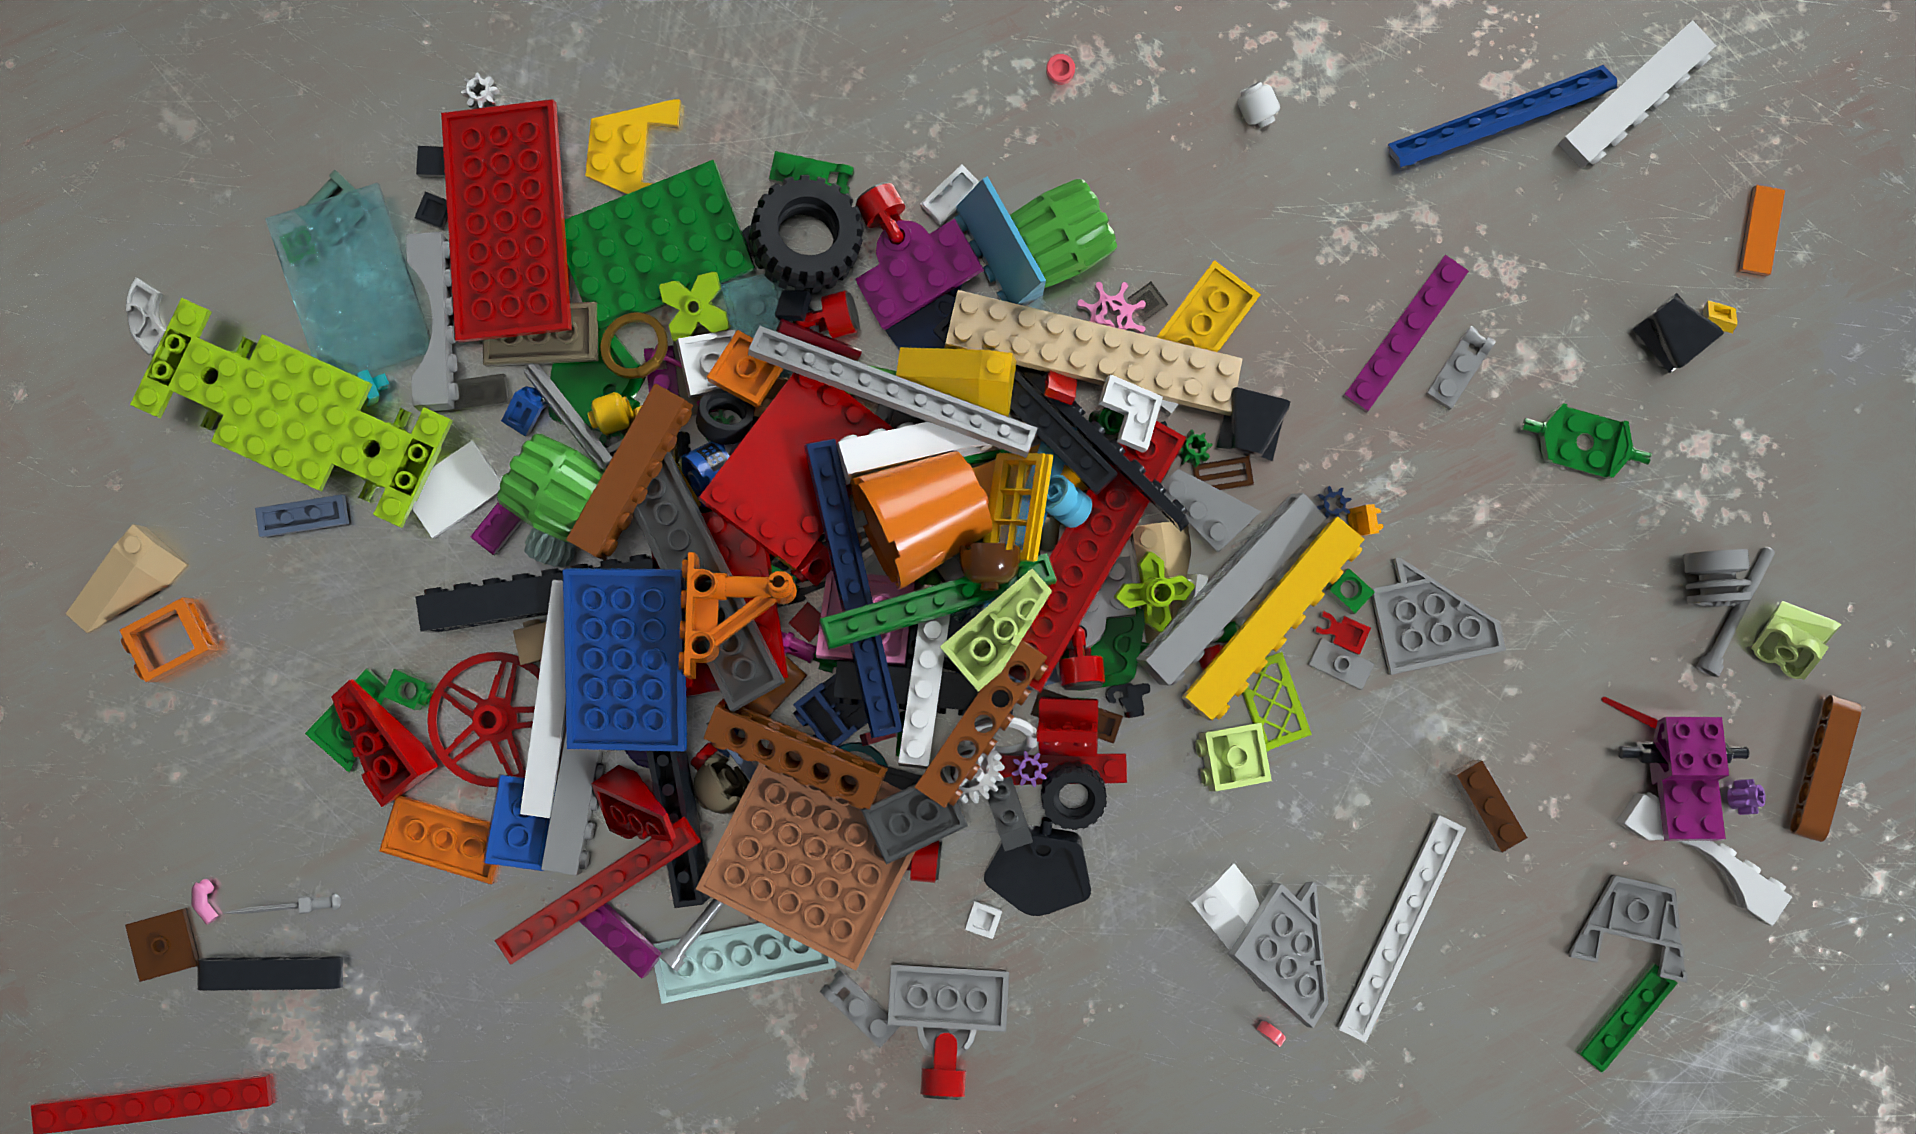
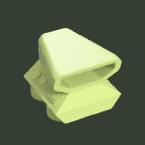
M1782 601L1771 615L1751 649L1754 650V654L1760 660L1766 663L1778 664L1787 676L1805 680L1828 650L1827 642L1842 624Z

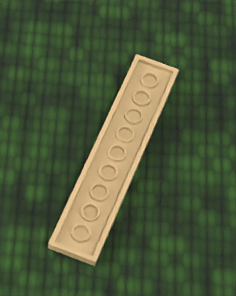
M961 290L957 291L944 348L975 349L1013 353L1016 365L1044 372L1053 371L1077 380L1104 386L1106 377L1113 375L1163 396L1162 400L1228 416L1233 412L1231 394L1233 388L1238 386L1243 358Z

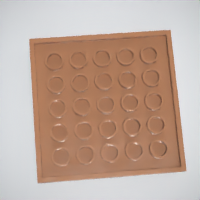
M770 742L767 746V749H773V746ZM789 751V756L793 760L801 761L800 756L796 752ZM759 763L696 890L856 971L915 852L886 865L861 809L853 807L848 803V800L841 797L825 795L821 792L820 788L813 785L797 783L792 776L785 773H774L768 770L764 764ZM816 763L819 771L828 773V768L824 764ZM844 775V779L848 784H856L852 776ZM883 781L874 803L902 790Z

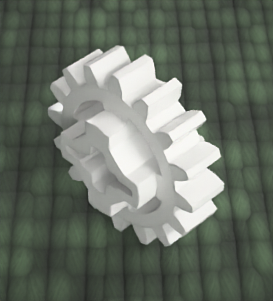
M965 741L964 747L958 746V753L963 758L972 757L976 750L970 741ZM994 748L988 756L985 754L980 756L976 764L981 767L971 781L965 779L959 789L964 791L959 798L963 803L966 804L970 797L976 804L981 795L989 799L988 791L990 789L997 792L998 788L995 782L1003 781L1004 779L998 771H1002L1005 767L999 761L1002 758L1001 755L994 751ZM946 766L944 768L946 771H943L948 783H953L958 778V770L953 766Z

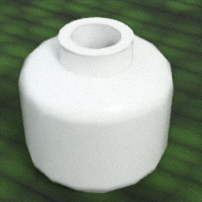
M1258 82L1240 91L1242 96L1239 97L1237 103L1247 124L1253 125L1258 123L1261 128L1275 121L1273 115L1280 110V104L1270 85H1262L1261 82Z

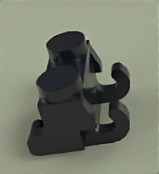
M1126 683L1114 685L1107 689L1105 697L1112 704L1116 703L1114 693L1116 691L1120 692L1121 698H1118V701L1123 709L1125 718L1145 715L1142 697L1151 691L1148 683L1136 685Z

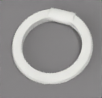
M989 717L975 722L977 731L992 727L993 725ZM1014 717L1008 727L1023 732L1026 735V740L1014 746H994V751H997L1001 756L1022 755L1024 751L1029 752L1037 746V729L1027 721Z

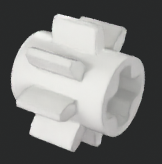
M477 72L475 78L471 80L464 79L467 86L466 89L461 91V94L464 97H470L467 100V105L470 108L476 104L479 108H485L489 104L496 105L493 100L494 95L500 92L497 87H490L494 82L490 76L484 80ZM483 87L485 90L481 91V96L477 97L476 94H478L480 92V88Z

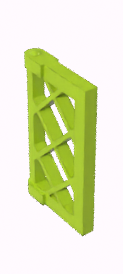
M1283 652L1266 657L1265 659L1268 663L1262 669V672L1258 673L1260 676L1254 689L1251 690L1248 686L1243 692L1253 724H1262L1266 752L1312 735ZM1277 663L1281 680L1265 674L1269 665ZM1263 677L1278 683L1272 699L1256 692ZM1282 686L1286 688L1291 702L1290 708L1275 701ZM1255 695L1270 702L1263 718L1259 717L1253 700ZM1273 704L1288 711L1281 727L1266 720ZM1292 713L1295 714L1300 730L1294 732L1285 729ZM1264 723L1279 729L1275 739L1268 741L1263 728Z

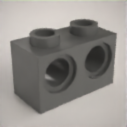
M1012 777L1004 778L1003 781H996L995 785L998 790L997 792L991 789L988 791V802L1004 850L1008 851L1032 843L1033 840Z

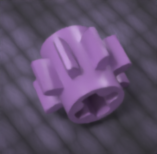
M1024 751L1025 759L1022 761L1013 760L1019 767L1018 770L1012 772V775H1021V786L1027 780L1031 781L1033 787H1036L1035 780L1038 777L1042 779L1047 778L1041 773V768L1047 767L1048 763L1040 764L1037 761L1040 753H1036L1034 758H1029L1028 753ZM1030 761L1032 765L1038 766V769L1034 771L1033 777H1029L1027 773L1022 774L1021 769L1026 767L1025 762Z
M1754 779L1735 780V787H1730L1727 792L1729 806L1732 809H1738V815L1758 814V807H1763L1766 800L1763 787L1755 785Z

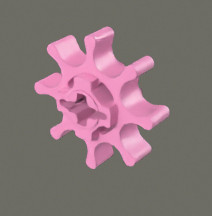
M1097 282L1095 290L1099 294L1098 302L1088 304L1082 299L1078 300L1077 308L1089 312L1090 322L1127 331L1133 330L1140 334L1145 332V326L1137 325L1133 322L1132 313L1136 310H1143L1146 302L1141 300L1134 305L1126 303L1123 297L1124 292L1128 288L1126 282L1121 284L1120 292L1115 296L1107 295L1103 291V284ZM1100 308V314L1096 315V310ZM1107 308L1112 315L1117 314L1115 326L1110 319H1104L1107 315ZM1126 319L1125 326H1122L1121 322Z

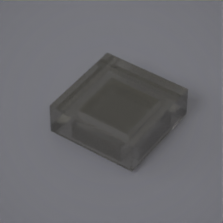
M1152 281L1127 298L1131 305L1137 304L1141 300L1146 302L1144 309L1136 310V313L1143 322H1146L1168 306V303Z

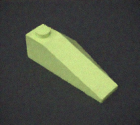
M1033 569L1029 570L944 642L940 648L974 688L980 691L1002 672L1052 590Z

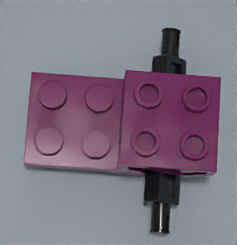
M1664 717L1657 722L1653 742H1636V746H1619L1618 756L1620 759L1638 758L1641 763H1650L1652 785H1658L1664 841H1722L1726 839L1719 780L1729 776L1728 763H1731L1732 759H1748L1750 752L1747 747H1730L1725 742L1722 717Z

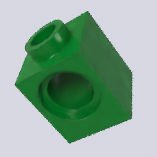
M1347 568L1343 570V574L1334 584L1328 583L1329 587L1325 592L1351 615L1356 614L1375 591L1352 570ZM1345 581L1350 582L1354 587V594L1350 598L1345 597L1341 593V585Z
M393 669L382 696L410 709L421 710L431 700L433 691L430 689L433 683L405 670ZM410 682L416 687V694L411 699L404 692L405 686Z

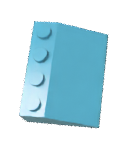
M987 176L956 206L957 216L954 219L959 224L963 232L967 231L971 238L969 244L976 256L982 257L986 265L983 269L990 283L996 282L1000 290L996 293L999 300L1025 306L1043 296L1046 279Z

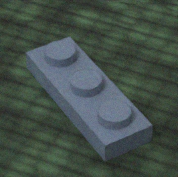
M342 494L255 508L259 537L262 538L349 524L346 498Z

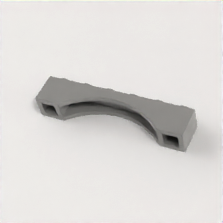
M441 232L406 234L407 263L417 273L426 288L433 317L432 335L428 350L420 366L411 377L412 405L419 412L422 411L423 407L432 411L455 409L454 401L458 400L459 391L457 383H454L453 372H457V358L455 354H452V343H456L455 327L451 326V315H454L453 297H450L452 279L451 269H449V241Z

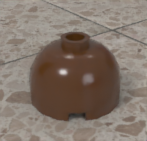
M972 543L971 550H967L965 545L960 546L961 570L970 582L980 584V590H999V585L1008 583L1015 577L1019 569L1020 547L1017 545H1013V551L1005 550V543Z

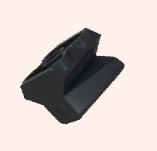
M1678 293L1663 302L1633 327L1638 341L1650 349L1655 355L1657 364L1665 368L1669 373L1676 368L1685 366L1724 334V331L1718 325L1687 305Z
M1233 388L1231 394L1233 412L1230 416L1224 415L1216 447L1226 452L1273 462L1282 422L1290 408L1291 402L1287 399L1243 388Z

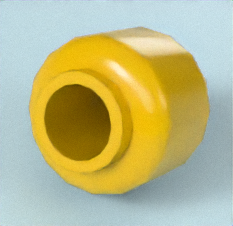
M616 392L594 399L591 405L592 411L588 412L592 428H599L605 435L628 428L630 426V419L634 418L628 398L626 396L622 397Z

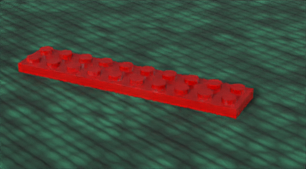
M1156 421L1147 451L1140 452L1121 443L1119 444L1125 449L1126 452L1123 455L1130 462L1135 459L1146 470L1144 475L1151 482L1156 479L1162 483L1187 437ZM1107 460L1105 461L1118 472V476L1097 496L1088 489L1086 494L1092 500V511L1081 525L1074 528L1066 527L1052 551L1049 560L1057 581L1055 584L1048 585L1052 592L1022 638L1023 641L1047 656L1044 664L1048 668L1039 681L1033 678L1028 686L1039 693L1043 690L1150 504V501ZM1019 666L1011 668L1008 673L1009 676L1020 682L1026 678L1025 670Z

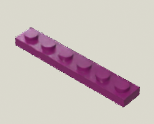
M1446 254L1442 257L1346 390L1343 397L1366 413L1370 410L1469 271Z

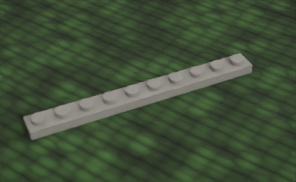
M759 326L748 349V355L1025 458H1027L1038 429L1037 427Z

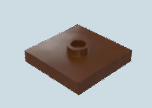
M186 908L125 925L139 982L198 966V955Z

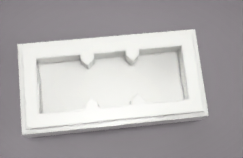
M961 164L920 203V206L941 226L956 212V206L979 181Z

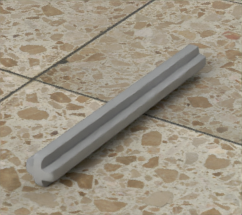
M528 364L527 368L524 369L525 376L600 471H605L613 457L540 365Z

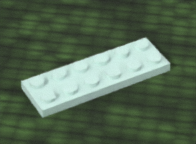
M761 922L700 934L684 953L686 955L683 959L685 963L678 972L661 958L654 966L661 1004L833 969L836 968V962L834 959ZM681 938L654 943L653 945L662 953L666 948L669 949L672 945L676 946Z

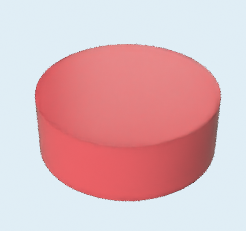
M1065 54L1052 56L1046 67L1048 79L1057 85L1069 83L1075 74V63L1072 58Z
M1261 1021L1256 1028L1258 1033L1279 1048L1286 1040V1036L1266 1021Z

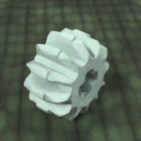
M536 528L531 529L525 541L524 552L530 558L553 567L563 568L569 566L576 552V545L564 542Z

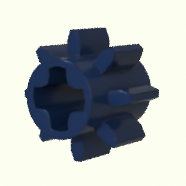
M1328 486L1325 488L1326 496L1322 494L1315 496L1320 500L1317 508L1321 510L1326 519L1329 516H1333V518L1338 516L1340 518L1339 513L1346 515L1350 513L1345 507L1346 503L1352 499L1345 498L1342 495L1344 488L1341 487L1336 492H1333L1332 488ZM1335 498V504L1339 508H1335L1331 511L1329 510L1330 504L1327 502V500Z

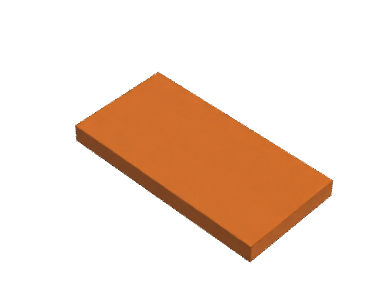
M403 795L394 800L379 852L491 885L494 884L499 865L483 862L490 821Z

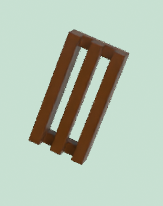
M1250 456L1202 463L1196 468L1191 465L1193 476L1201 481L1246 475L1247 480L1211 485L1219 490L1254 485ZM1242 463L1245 465V469L1202 476L1199 474V470Z

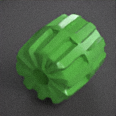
M1074 179L1044 192L1010 214L1011 219L1046 279L1045 287L1053 286L1086 271L1117 249L1115 233L1108 224L1109 218L1105 212L1100 210L1097 196L1083 179Z
M534 434L530 441L527 440L523 443L519 456H513L510 461L511 469L501 479L497 501L530 526L570 543L566 539L605 471H600L591 459L577 450L545 435Z

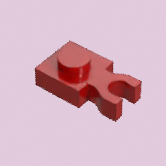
M1322 611L1320 617L1327 619L1329 626L1327 629L1316 626L1313 632L1320 635H1333L1331 643L1360 655L1371 627L1346 616H1342L1340 622H1338L1333 615Z

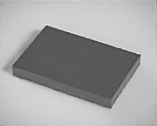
M942 771V772H941V779H942L944 782L948 783V781H947V779H946V777H945V775H944V773H943V771ZM916 784L874 803L870 809L864 808L861 811L887 865L967 827L968 824L958 803L956 802L954 807L948 804L944 808L915 788Z

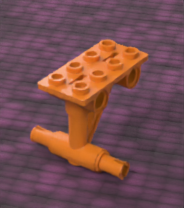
M688 552V560L683 559L682 578H685V581H687V590L681 591V609L686 611V621H680V639H683V642H685L684 652H679V670H682L684 676L688 679H696V663H708L715 660L719 654L720 644L775 603L789 604L792 602L797 593L793 576L783 571L774 572L769 577L728 576L727 573H712L709 570L700 569L699 557L695 552ZM705 580L712 581V586L708 591L699 592L701 582ZM727 597L754 598L718 625L719 600H727ZM708 640L710 643L708 651L704 654H698L697 645L701 641Z

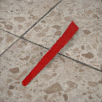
M1602 697V702L1656 729L1657 719L1612 699Z

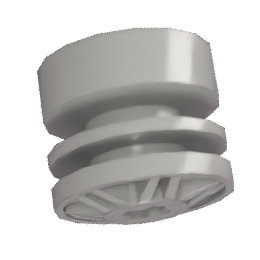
M1748 549L1684 554L1685 573L1699 575L1700 581L1687 584L1686 589H1700L1701 595L1687 596V604H1696L1703 607L1735 606L1744 601L1752 600L1751 592L1738 593L1737 590L1739 586L1751 585L1750 580L1737 579L1736 573L1750 569Z

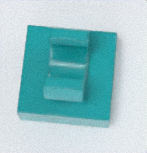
M368 369L358 372L356 377L373 384L365 400L366 407L377 404L380 396L379 392L388 389L389 381L385 373L372 378Z

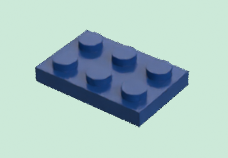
M499 774L483 862L486 864L544 871L541 868L550 818L520 814L525 778Z

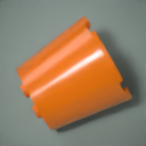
M958 451L858 476L850 480V488L856 510L858 512L863 510L868 523L863 526L868 541L891 583L896 582L895 585L898 590L908 586L960 553V546L965 545L968 548L972 543H976L992 532V520L987 506L989 503L988 497L984 489L980 487L971 465L967 463Z

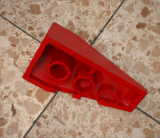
M617 765L591 783L609 831L625 839H632L638 836L640 840H645L651 836L654 840L672 841L676 838L668 813L636 771Z

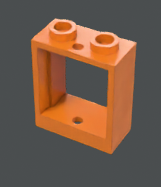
M182 597L119 630L123 637L121 638L122 646L127 653L132 655L136 663L134 664L135 672L145 682H158L218 651L193 598ZM177 613L195 649L154 669L136 633Z

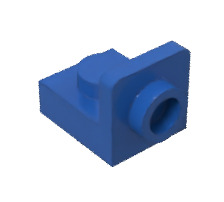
M525 386L514 393L501 422L526 437L531 433L541 411L548 406V403L536 388Z

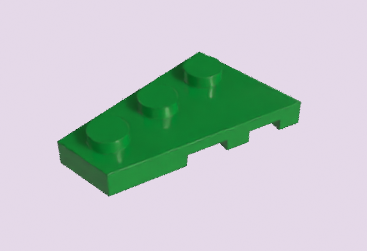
M367 668L355 682L382 705L385 699L382 694L386 684ZM333 703L305 734L350 773L357 760V757H354L351 750L355 746L350 733L343 729Z

